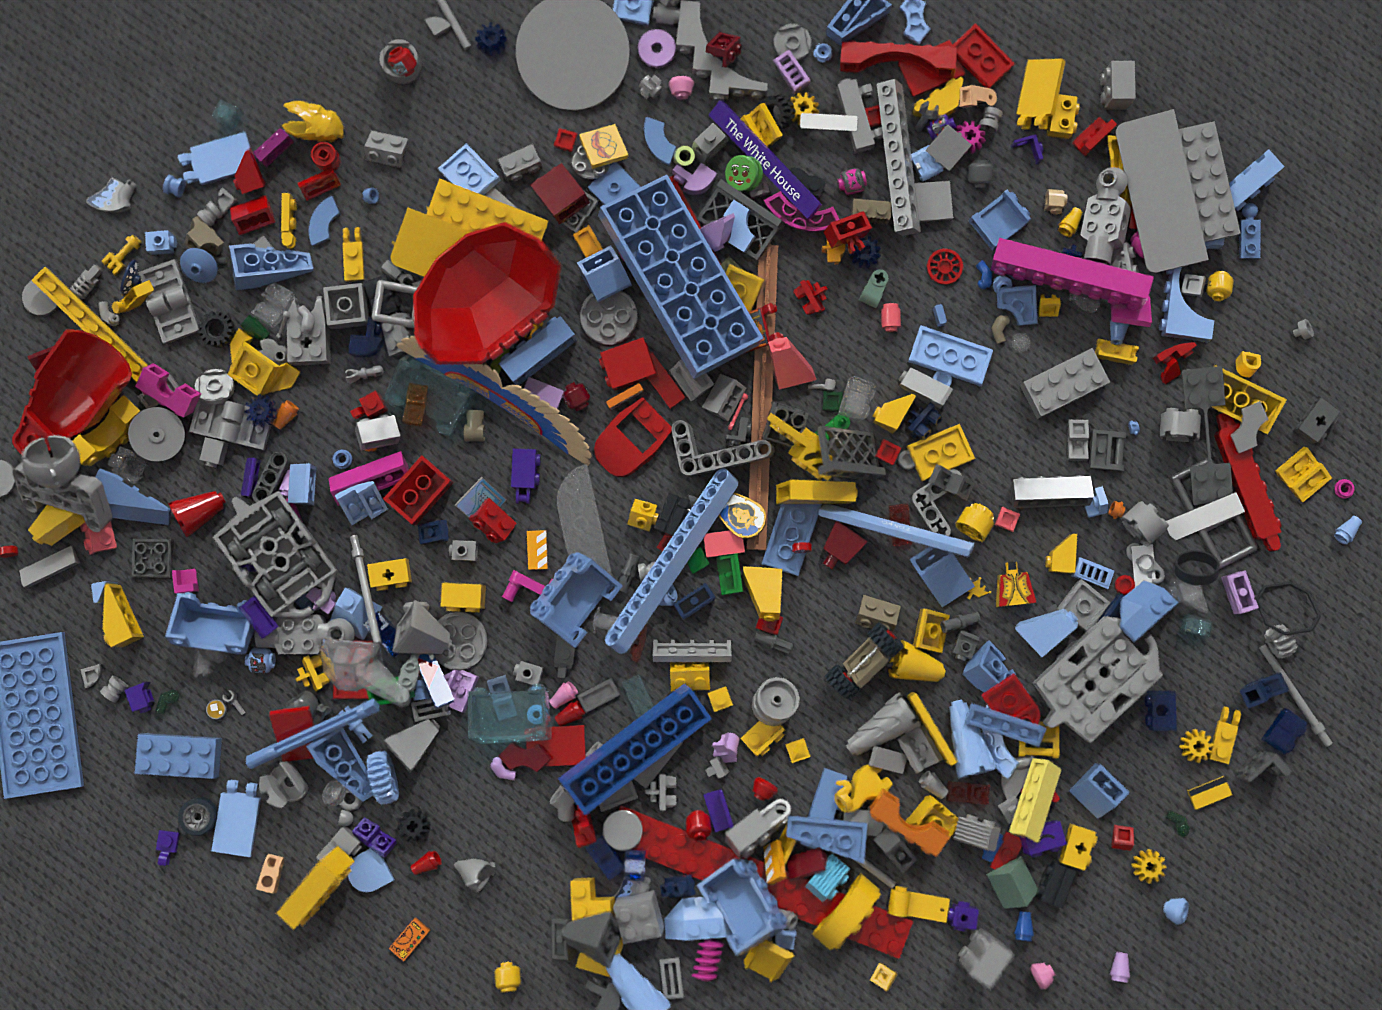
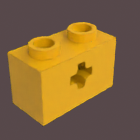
M409 559L367 564L370 588H376L377 591L388 590L390 585H395L396 588L407 587V583L412 582ZM389 570L390 572L394 573V576L391 577V580L390 578H386V574H389Z
M1070 823L1065 837L1067 845L1062 847L1059 862L1085 870L1086 866L1088 867L1091 862V848H1094L1097 842L1096 832ZM1081 845L1083 846V849L1077 850L1075 846Z

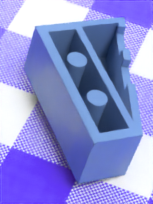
M847 0L827 26L825 35L841 46L842 42H847L889 14L892 4L886 0Z

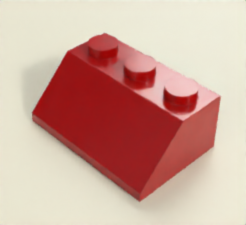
M421 455L383 499L407 521L416 526L454 482Z

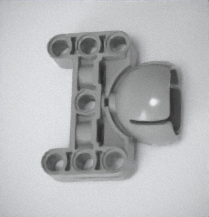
M48 436L53 457H50L44 438H39L30 443L23 451L22 462L12 471L24 507L28 511L35 513L46 504L83 515L89 529L94 532H100L113 518L103 484L99 479L82 474L77 478L75 477L80 467V454L76 445L64 436Z

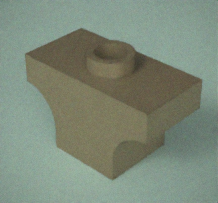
M197 216L192 219L190 231L186 234L184 244L189 249L199 248L216 257L222 252L224 242L216 235L214 229Z

